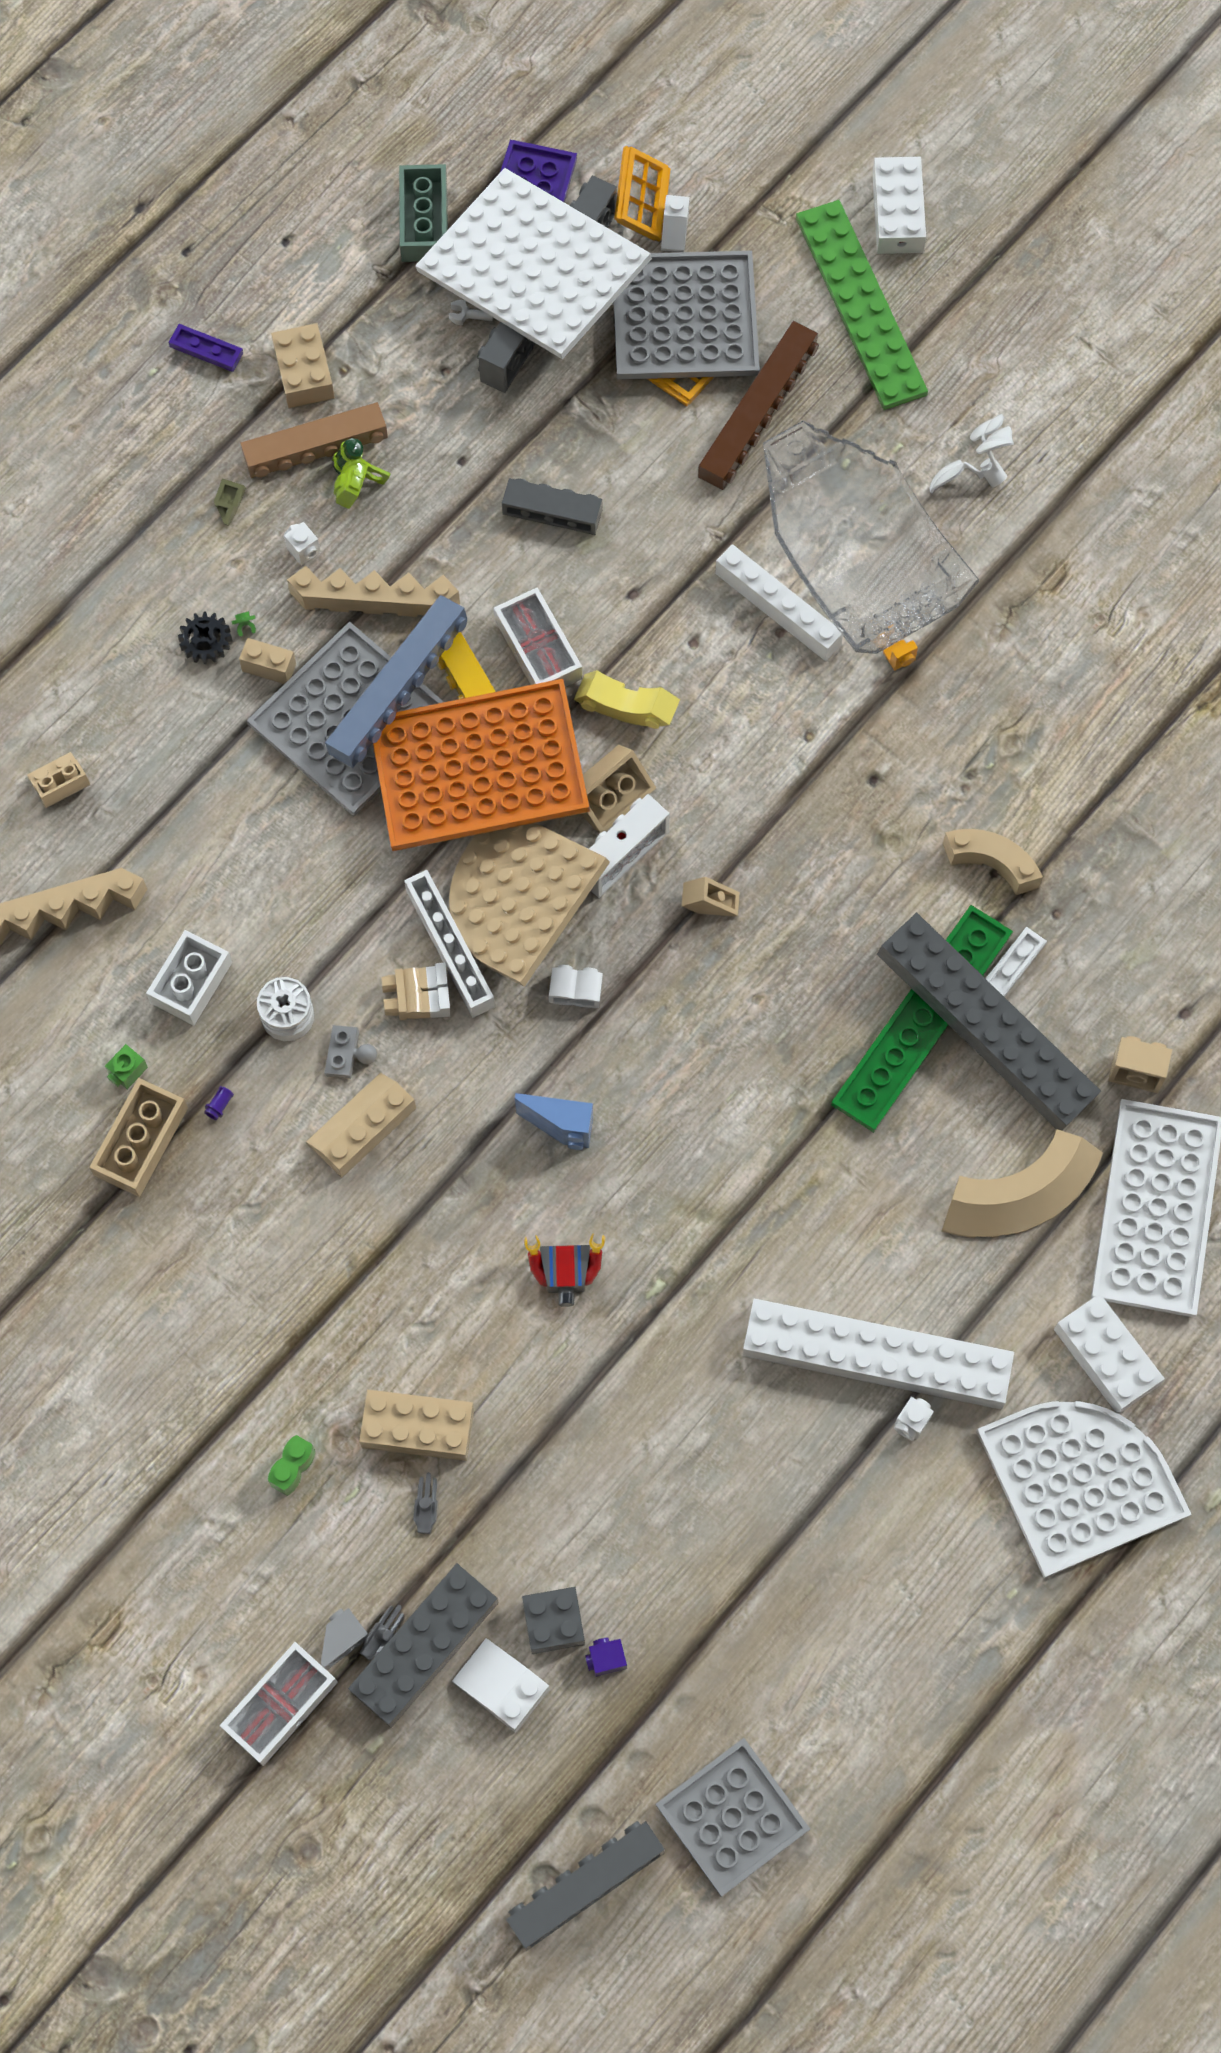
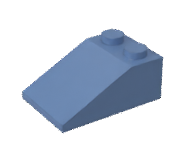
M515 1093L516 1114L563 1145H568L570 1149L582 1150L583 1147L589 1148L593 1124V1103Z

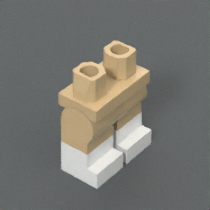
M445 962L436 963L435 966L395 969V974L381 977L383 993L397 992V998L384 999L385 1015H399L400 1020H407V1018L450 1017Z

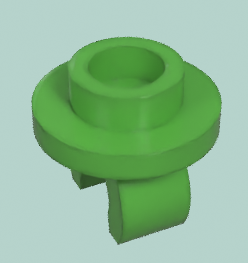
M249 611L236 614V620L231 621L232 625L239 623L237 633L240 637L243 636L242 627L244 625H249L252 633L256 632L255 625L249 621L256 619L255 615L250 616Z

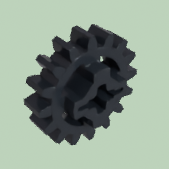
M204 611L202 617L194 613V620L185 619L187 626H180L182 634L178 635V639L181 642L179 644L181 651H185L187 659L193 656L194 663L202 659L203 663L207 664L208 659H212L215 663L216 656L218 655L222 658L225 657L223 650H230L228 642L232 641V636L230 634V627L225 625L223 617L217 620L216 613L208 617L207 612ZM192 633L193 637L191 638V642L189 643V638ZM219 633H221V638L218 643L217 639L219 638Z

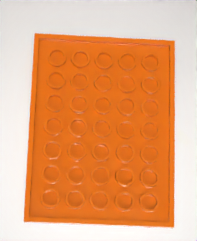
M563 678L399 711L396 713L393 722L389 725L387 724L383 729L379 740L373 743L392 851L590 812Z

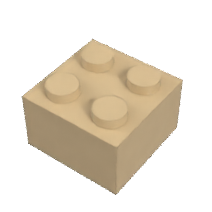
M1133 1036L1121 1037L1114 1052L1108 1081L1159 1093L1167 1077L1173 1049L1166 1048V1045L1153 1042L1149 1044L1141 1042V1039Z

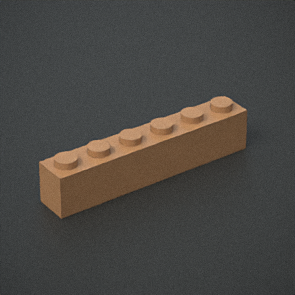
M378 402L240 442L250 477L254 478L264 477L278 470H288L298 464H308L315 459L325 456L332 457L336 452L338 453L341 443L350 438L358 439L362 445H366L369 443H379L383 439L388 438L381 409Z

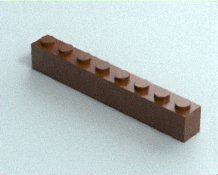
M795 321L791 323L699 464L698 478L721 490L725 488L727 483L731 484L737 474L736 469L739 465L743 466L746 462L751 446L755 447L760 439V432L763 428L767 429L770 425L771 415L775 410L778 411L784 402V395L786 392L790 393L796 383L795 378L798 374L802 375L805 371L808 358L816 354L819 348L817 332Z

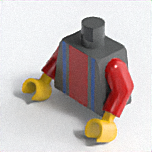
M593 1233L590 1236L589 1245L540 1246V1240L537 1235H535L536 1244L530 1246L525 1237L524 1245L529 1251L530 1271L538 1283L543 1287H547L548 1293H558L559 1306H574V1293L585 1292V1286L593 1283L601 1269L603 1253L601 1249L605 1244V1236H602L600 1244L594 1243Z

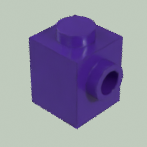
M608 1637L593 1641V1646H589L590 1654L585 1655L588 1670H594L595 1677L627 1669L621 1639L609 1641Z

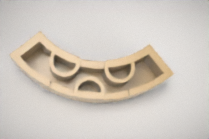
M959 829L945 832L943 846L951 866L963 863L988 865L996 869L997 873L1010 884L1015 895L1040 887L1043 876L1028 853L1013 841L999 834L979 829Z

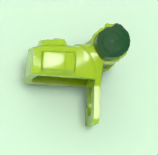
M355 438L343 441L338 453L336 452L332 459L335 472L339 474L334 483L336 503L348 509L356 501L364 478L384 485L391 473L373 466L362 459L363 445ZM371 472L378 473L382 477H377L373 475Z

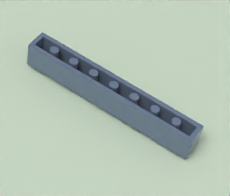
M442 595L438 597L327 739L325 744L329 755L352 768L365 758L367 750L372 743H376L379 740L381 732L386 725L391 724L400 707L407 704L410 694L423 683L425 675L437 665L442 653L451 647L455 636L465 629L468 620L464 607Z

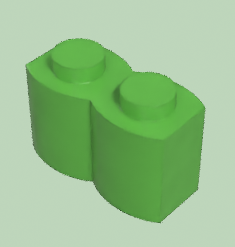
M298 1435L293 1436L287 1442L282 1458L272 1466L268 1475V1482L272 1488L286 1496L295 1491L300 1483L301 1473L306 1471L314 1460L315 1449L313 1445Z

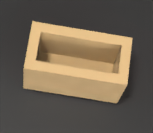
M247 638L239 657L242 672L285 684L292 677L296 667L294 651Z

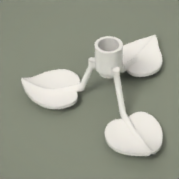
M1003 414L982 423L970 436L972 441L981 439L983 442L976 449L977 454L987 452L989 457L980 465L981 471L967 462L962 463L961 460L954 461L943 467L935 475L930 485L931 494H933L935 489L958 477L964 468H968L977 474L980 479L985 477L991 487H996L1005 481L1007 474L998 461L995 460L991 451L1014 445L1011 427L1007 426L998 430L1004 421Z

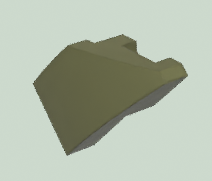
M222 478L214 503L222 517L223 523L229 526L238 510L246 487Z

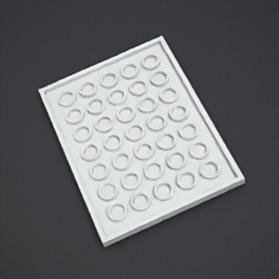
M504 168L416 264V269L432 281L563 359L652 258L651 253Z

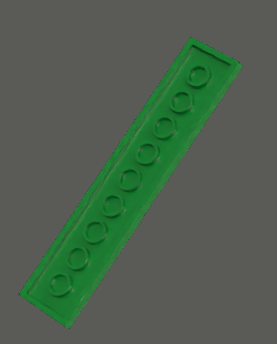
M970 905L946 941L984 976L1012 936L1013 931L973 905ZM911 989L837 1093L831 1105L874 1133L949 1025Z

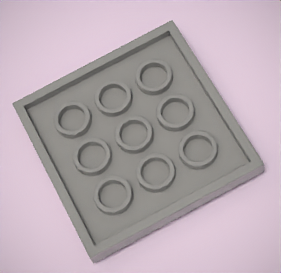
M745 1738L655 1804L721 1897L810 1830Z

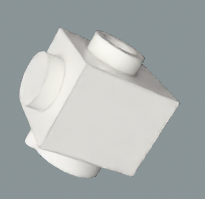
M304 522L291 525L284 533L283 538L285 539L287 550L301 566L320 553L318 538Z
M911 1397L898 1416L894 1429L911 1441L918 1439L933 1415L934 1411L930 1409L931 1405L921 1398L916 1400Z

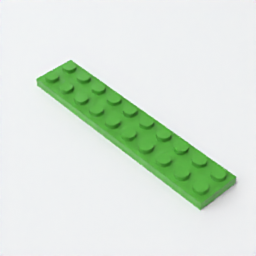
M840 199L796 213L797 223L883 411L927 396L928 389Z

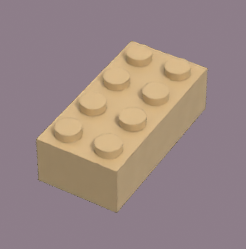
M138 1078L89 1167L93 1175L140 1197L188 1109L184 1098Z
M367 1389L359 1440L360 1445L366 1449L467 1461L474 1415L473 1402Z

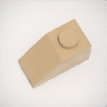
M698 878L683 883L682 907L698 914L735 917L738 916L740 892L710 878Z

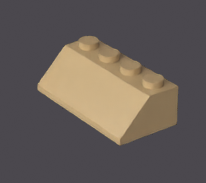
M380 1073L310 1137L306 1143L342 1178L416 1109L415 1100L396 1081Z

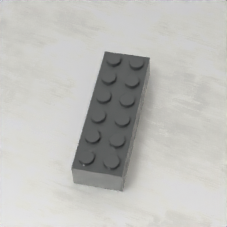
M456 1563L350 1685L349 1691L392 1728L498 1605V1598Z
M636 1821L624 1830L625 1836L617 1841L615 1837L601 1846L603 1852L595 1857L592 1853L578 1862L580 1868L571 1873L568 1869L555 1878L556 1885L549 1890L546 1886L542 1887L532 1895L534 1899L526 1906L521 1902L508 1912L510 1917L506 1920L526 1951L665 1853L664 1847L646 1821L642 1824Z

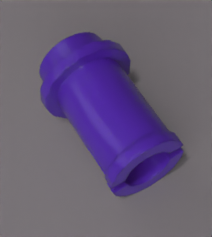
M220 1086L211 1102L205 1105L206 1110L204 1113L213 1120L223 1116V1110L234 1096L233 1092L226 1087Z

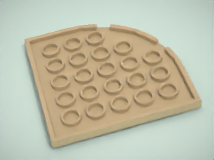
M537 823L477 834L463 852L452 877L449 894V912L468 949L476 960L525 987L610 861L606 857Z

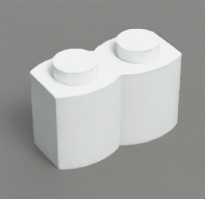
M559 965L552 968L549 1002L559 1005L599 1008L603 973L589 967L577 971L569 965Z

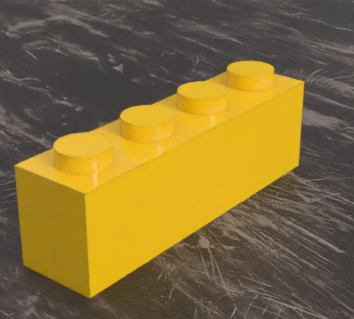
M459 632L453 639L451 647L442 653L437 663L440 670L444 669L448 675L446 680L450 688L457 690L459 694L457 696L458 699L496 692L464 636Z

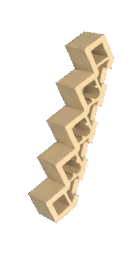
M304 566L287 579L290 594L305 610L322 608L335 612H349V610L363 611L365 614L383 615V613H396L398 616L417 617V615H425L440 595L460 605L459 591L444 575L425 589L410 573H407L393 585L389 586L375 570L357 584L341 568L322 582L307 566Z
M119 868L0 903V946L10 930L32 941L44 920L67 930L78 910L101 920L113 900L135 910L148 890L144 879L123 868Z

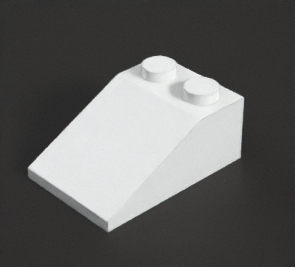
M487 1638L452 1680L455 1685L515 1733L550 1690L548 1684Z

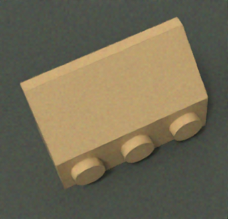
M617 745L583 774L590 812L581 813L580 815L600 834L612 827L614 821L620 815H626L631 810V805L638 798L643 799L647 794L656 789V786L633 750Z

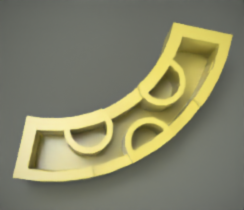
M598 670L584 674L574 698L587 711H596L626 723L648 726L653 729L670 725L680 701L679 698L662 687H639L638 691L626 689L624 683L612 679Z

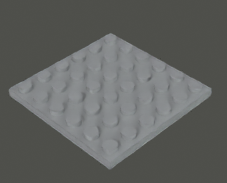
M752 251L651 253L652 259L614 301L617 379L757 376L760 372Z
M348 622L247 720V724L352 816H355L381 791L373 743L367 750L365 758L352 768L329 755L325 742L388 663L391 656L351 622ZM421 684L410 694L407 704L401 706L397 712L443 703L444 701L424 684Z

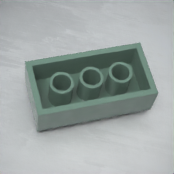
M446 164L399 165L400 253L402 262L420 261L448 230Z

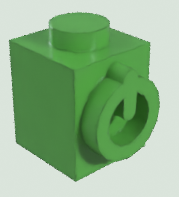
M125 1044L105 1065V1068L109 1074L107 1078L115 1086L119 1087L121 1084L128 1090L148 1066L145 1059Z

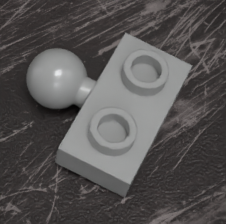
M333 1025L325 1067V1075L327 1077L351 1079L355 1058H358L363 1064H371L375 1061L377 1051L374 1046L363 1044L357 1048L358 1027Z

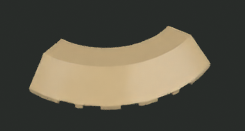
M1057 1129L1052 1142L1043 1155L1029 1167L1016 1174L998 1179H973L959 1176L942 1232L971 1238H996L1033 1229V1227L1056 1217L1080 1196L1093 1177L1103 1152L1084 1138Z

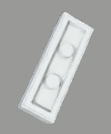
M1026 927L986 977V980L1005 997L1043 949L1047 941Z

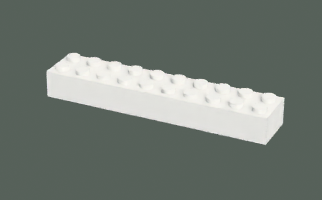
M754 1298L742 1356L1002 1410L1006 1403L1014 1352Z

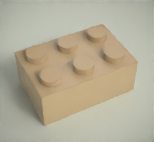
M318 323L271 333L288 408L335 399Z

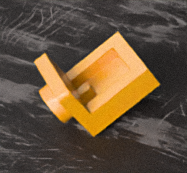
M900 640L884 648L883 654L893 670L896 671L916 660L918 647L914 640L908 643L905 640Z

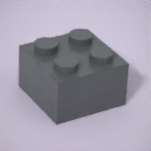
M576 1586L522 1596L532 1654L585 1645Z

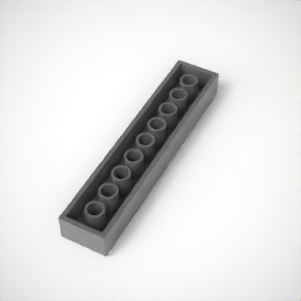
M592 175L587 183H583L579 197L576 201L573 200L570 206L608 228L615 216L617 186ZM500 322L497 328L494 327L491 330L486 346H481L478 351L477 359H479L478 371H480V382L506 393L536 343Z
M917 912L881 945L877 955L1056 1130L1063 1131L1101 1092L1085 1074Z

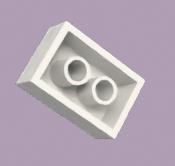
M184 930L146 992L149 1002L194 1026L232 964L229 952Z

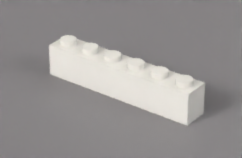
M733 544L716 560V575L824 661H827L842 645L843 631Z
M428 870L404 880L406 892L443 963L445 962L446 968L472 1018L494 1008V996Z

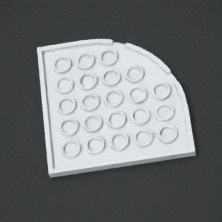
M1080 1401L1047 1402L1026 1408L976 1430L1044 1578L1192 1515L1168 1464L1153 1441L1136 1428L1134 1423L1107 1408Z

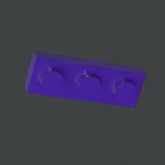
M178 324L168 342L170 348L234 372L243 355V348L182 324Z

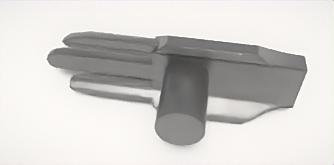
M428 1472L426 1474L425 1497L422 1498L424 1478L420 1477L418 1495L414 1505L413 1520L420 1534H431L432 1527L437 1518V1479L433 1478L432 1498H429L431 1473Z
M398 1605L393 1610L385 1624L382 1625L394 1608L390 1606L380 1621L375 1623L368 1634L369 1636L365 1638L360 1654L371 1661L394 1636L393 1633L402 1621L404 1614L401 1613L390 1630L388 1628L401 1610V1605Z

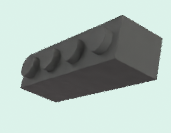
M509 478L502 500V515L596 535L603 511L602 499L595 495L578 494L570 489L560 490L552 488L547 484L529 483L520 478Z

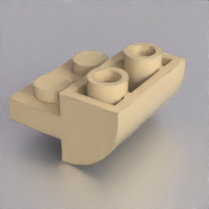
M71 752L27 774L45 808L90 785L84 770Z

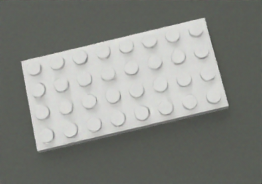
M1121 1099L1091 1298L1101 1294L1105 1301L1194 1318L1197 1316L1221 1143V1117Z

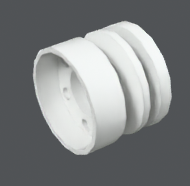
M280 977L267 982L260 990L257 998V1010L266 1032L274 1039L295 1041L303 1037L311 1029L314 1021V1009L310 995L301 982L289 977Z

